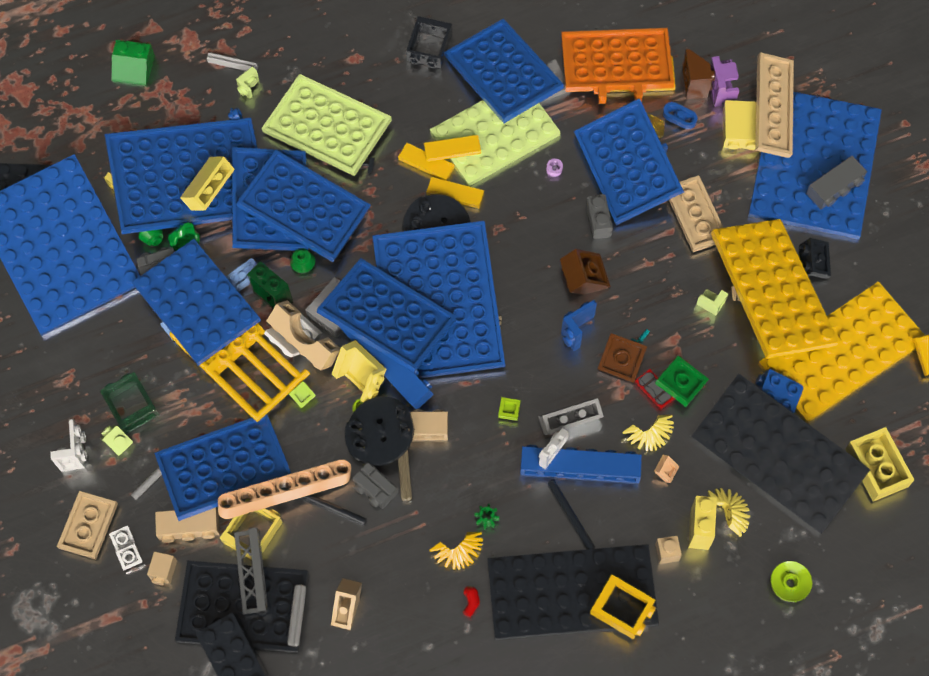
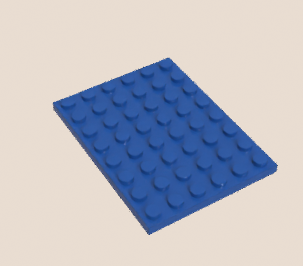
M793 92V155L787 158L761 152L748 216L768 221L781 219L783 224L859 239L862 231L882 109ZM853 156L867 171L864 177L865 181L859 187L854 186L851 188V191L846 196L838 197L832 206L820 209L806 194L809 185Z
M251 118L105 134L121 234L175 228L185 222L198 225L232 220V174L205 211L190 210L180 197L209 157L224 156L232 165V147L257 148Z
M75 154L0 191V259L42 336L135 288L132 282L140 277V274Z
M485 221L374 235L373 244L376 267L457 316L456 321L417 369L420 373L417 377L427 378L505 367Z

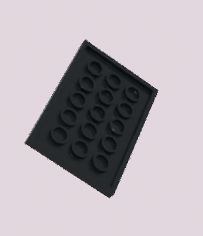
M187 560L175 642L201 645L196 635L197 632L227 615L235 613L255 649L298 653L299 645L290 646L287 642L294 589L296 585H304L307 588L308 570L264 567L268 611L244 615L238 564ZM243 565L248 570L251 568V565ZM249 574L244 582L245 586L252 590L255 586L254 577ZM251 595L247 600V609L257 608V601L254 595Z

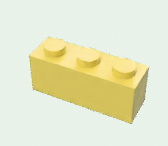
M224 156L209 157L180 198L190 210L205 211L235 169Z

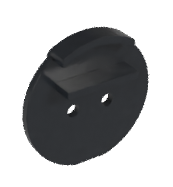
M439 194L419 197L409 206L403 218L402 231L471 223L465 208L455 199ZM446 218L447 223H443L441 219Z
M386 396L375 397L361 404L354 411L345 427V442L350 454L356 460L366 464L369 462L374 466L390 464L399 459L408 450L414 437L415 428L411 412L401 401ZM379 419H383L381 424H378ZM386 436L387 440L382 442V438Z

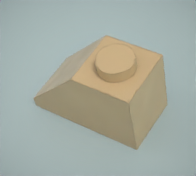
M342 578L336 590L331 621L332 626L351 630L360 600L362 583Z

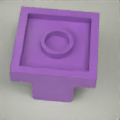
M719 56L712 57L710 67L711 70H714L715 79L712 81L711 94L714 107H720L725 100H737L739 88H733L731 80H737L739 75L735 62H732V60L720 61Z

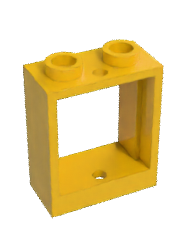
M611 575L592 607L590 614L634 640L636 634L641 636L646 625L643 622L646 617L651 618L656 609L653 606L655 599L616 576ZM616 586L647 604L634 628L602 610Z

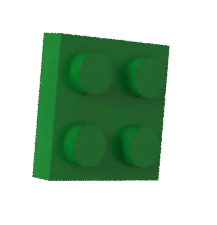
M677 356L657 379L655 384L687 407L708 382L709 378Z

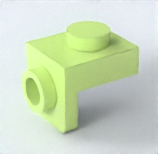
M108 425L101 432L102 436L100 439L118 456L133 443L117 425L112 427Z

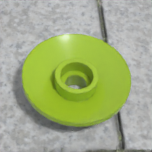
M787 561L779 564L772 572L771 586L775 594L782 600L798 602L810 593L812 577L802 564ZM788 580L794 583L792 587L787 585Z

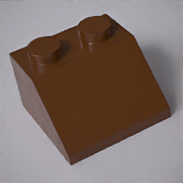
M686 49L682 65L686 100L708 98L709 91H712V81L715 79L714 70H711L709 62L690 49Z
M574 249L560 259L570 293L584 295L611 287L599 253Z

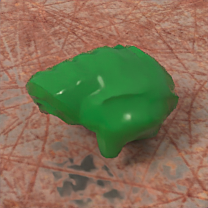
M189 222L181 224L168 237L171 248L173 247L174 251H177L193 239L198 244L200 243V234L196 232L194 225Z

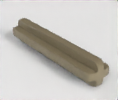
M407 450L398 459L402 501L412 500Z

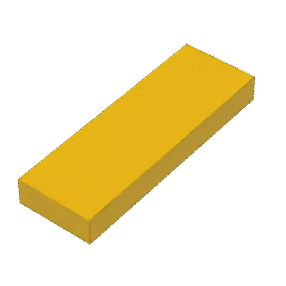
M478 135L424 143L427 162L481 154Z
M406 143L398 156V160L446 181L455 169V164L444 159L427 162L425 151L409 143Z
M431 177L426 195L439 194L449 196L461 205L479 209L484 196V190Z

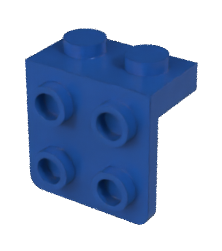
M595 300L583 303L578 310L568 312L563 318L561 330L563 341L573 351L581 346L583 332L579 327L595 316L597 306Z
M771 369L763 374H759L755 381L757 387L794 413L802 394L803 386Z

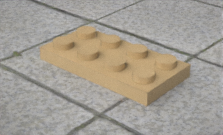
M700 176L680 181L684 193L670 199L669 202L692 252L714 246L715 242L711 236L712 230L724 227Z

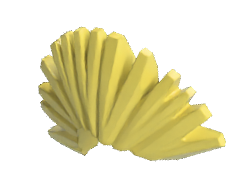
M658 415L648 430L642 432L635 425H631L622 433H633L627 439V441L632 440L631 445L640 440L637 449L640 450L644 444L645 451H648V448L650 451H653V448L656 451V445L662 448L661 445L664 446L666 444L661 436L668 440L670 439L665 432H673L670 429L674 427L670 425L674 424V421L667 420L673 416Z
M716 488L715 494L710 490L707 491L709 497L717 498L716 506L719 505L724 508L728 527L741 537V532L745 533L748 528L747 525H749L746 519L750 518V515L744 513L750 511L746 507L748 504H741L745 499L740 500L742 496L737 497V492L731 498L730 489L727 490L726 495L722 488H719V490Z

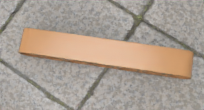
M337 460L224 493L218 498V514L224 519H230L344 485L350 481L351 464L347 460Z

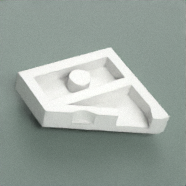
M562 428L559 432L554 433L549 444L543 448L538 456L540 458L539 466L546 470L568 440V431Z

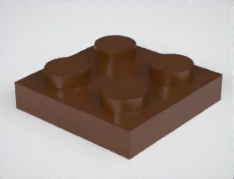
M611 333L598 370L634 383L647 346Z

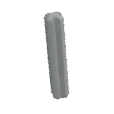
M209 52L207 56L208 63L244 71L251 67L258 70L257 62Z
M296 585L294 589L287 642L290 646H298L300 642L306 587L304 585Z

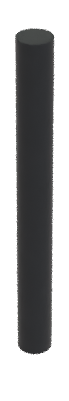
M555 480L549 481L550 489L586 548L594 549L595 545Z
M312 494L301 497V499L364 526L367 518Z

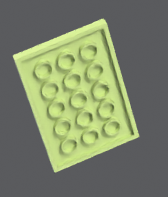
M299 74L261 129L263 133L301 151H306L307 154L355 176L392 121V118L379 110Z
M482 100L430 129V133L436 141L478 135L481 154L449 159L452 164H455V169L467 186L475 184L560 136V130L540 103L503 123Z

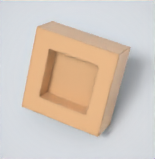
M662 455L654 472L664 482L671 483L680 466L669 456Z

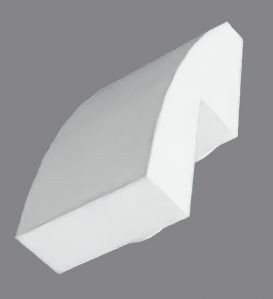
M129 526L109 534L123 571L143 562Z

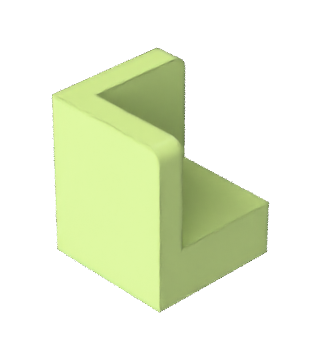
M706 289L698 297L697 305L716 316L726 302L728 293L721 290L719 295Z

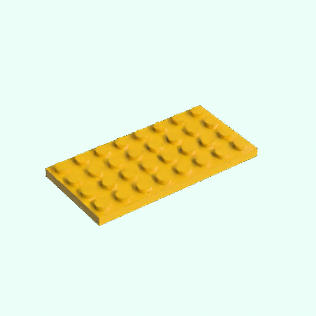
M781 219L712 230L711 236L766 359L837 346L839 343L837 336Z
M879 281L827 315L839 341L837 346L768 359L765 357L758 362L763 372L771 369L803 386V391L795 411L806 423L811 422L916 349L913 339L925 336Z

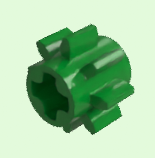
M490 504L484 508L480 505V512L474 514L476 518H479L476 525L482 524L484 530L489 526L495 528L494 521H499V516H495L497 508H490ZM484 514H486L487 516L490 515V519H489V520H488V518H484V519H483V515H484Z

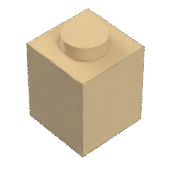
M678 536L657 539L655 547L659 564L680 560L682 554Z
M159 552L153 553L147 573L152 583L164 585V583L171 584L177 564L176 558Z

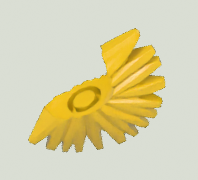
M466 532L464 539L454 549L449 550V548L439 542L429 550L430 552L440 550L434 559L440 557L437 561L439 563L447 558L444 567L447 568L452 560L453 569L457 566L459 570L460 564L464 569V563L470 566L468 561L471 564L474 562L468 553L478 557L473 549L481 551V548L478 546L483 544L478 542L483 541V538H477L476 536L481 535L482 532Z

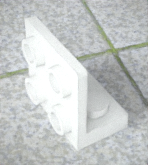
M301 314L300 322L304 333L309 338L318 341L322 332ZM273 328L267 329L264 332L269 340L276 344L285 355L293 357L300 354L292 344L288 343Z
M69 419L71 449L58 448L57 451L51 452V460L60 471L85 468L84 461H87V452L83 446V443H86V434L74 419Z

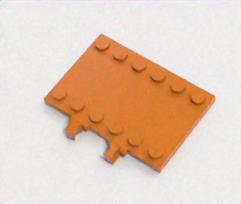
M668 28L561 32L566 92L594 91V94H598L599 104H606V93H610V90H630V92H634V99L640 98L642 102L643 93L646 92V89L674 88Z

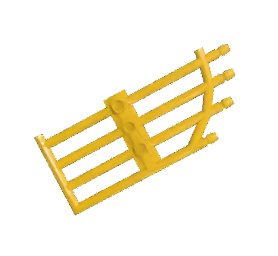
M258 323L199 365L256 422H259L310 375L306 369L300 373L263 337L265 330ZM170 332V334H169L170 337H171L174 341H176V343L186 352V350L182 347V345L178 342V340H177V339L174 337V335ZM256 341L294 377L290 383L285 385L249 350ZM242 354L280 390L273 398L263 391L234 362ZM227 367L266 403L258 412L220 376Z

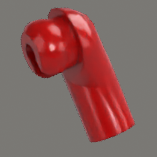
M467 586L464 588L463 593L467 597L468 604L462 613L471 618L480 604V598L475 587Z

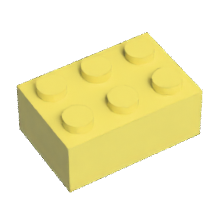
M886 427L850 441L845 448L847 453L871 469L862 482L873 502L908 488L914 481Z

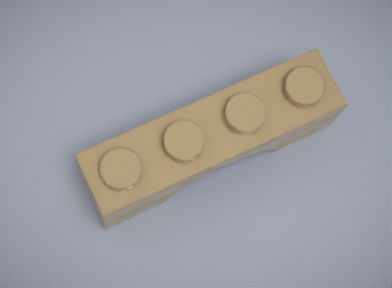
M288 300L277 303L267 319L273 330L279 332L302 356L311 361L315 368L321 371L331 367L338 357L341 348L329 337L318 341L309 338L301 327V312Z

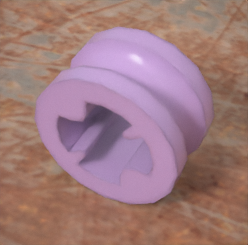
M556 158L549 160L546 172L553 177L559 176L563 170V163ZM554 165H557L556 170H552Z

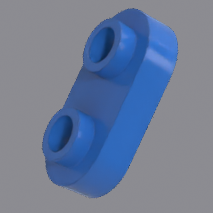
M669 102L663 108V117L666 120L684 129H692L696 126L698 117L694 111L675 102Z

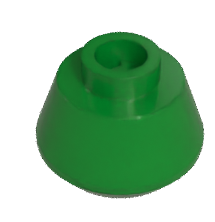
M162 229L139 232V239L149 246H157L163 239Z
M298 249L292 254L290 265L298 273L309 272L315 266V256L306 249Z

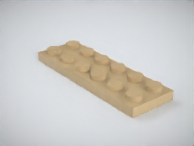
M761 52L757 56L755 150L790 158L793 155L794 60Z

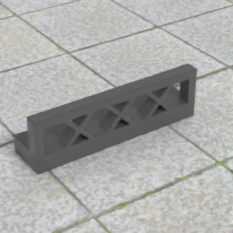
M250 528L248 531L234 532L243 614L268 611L259 529ZM249 535L250 546L246 550L240 545V536ZM247 553L252 557L253 564L249 570L242 564V560ZM249 574L254 577L255 586L252 590L248 589L244 582ZM251 595H254L257 601V608L247 609V600Z

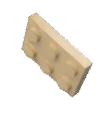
M79 491L57 547L96 560L118 503Z

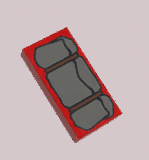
M649 369L637 378L635 383L661 411L675 398L655 384L658 377Z

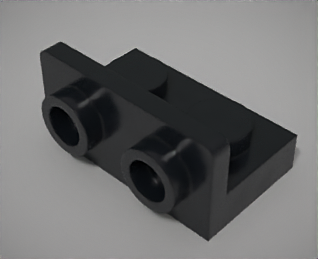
M809 238L799 245V255L808 277L816 276L824 279L831 277L829 242Z

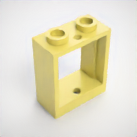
M264 508L254 511L273 523L261 540L262 554L283 523L279 517L280 514L273 509L268 511ZM249 513L233 517L220 537L223 544L235 551L234 532H237ZM240 541V545L247 550L249 546ZM247 553L245 557L252 560V557Z

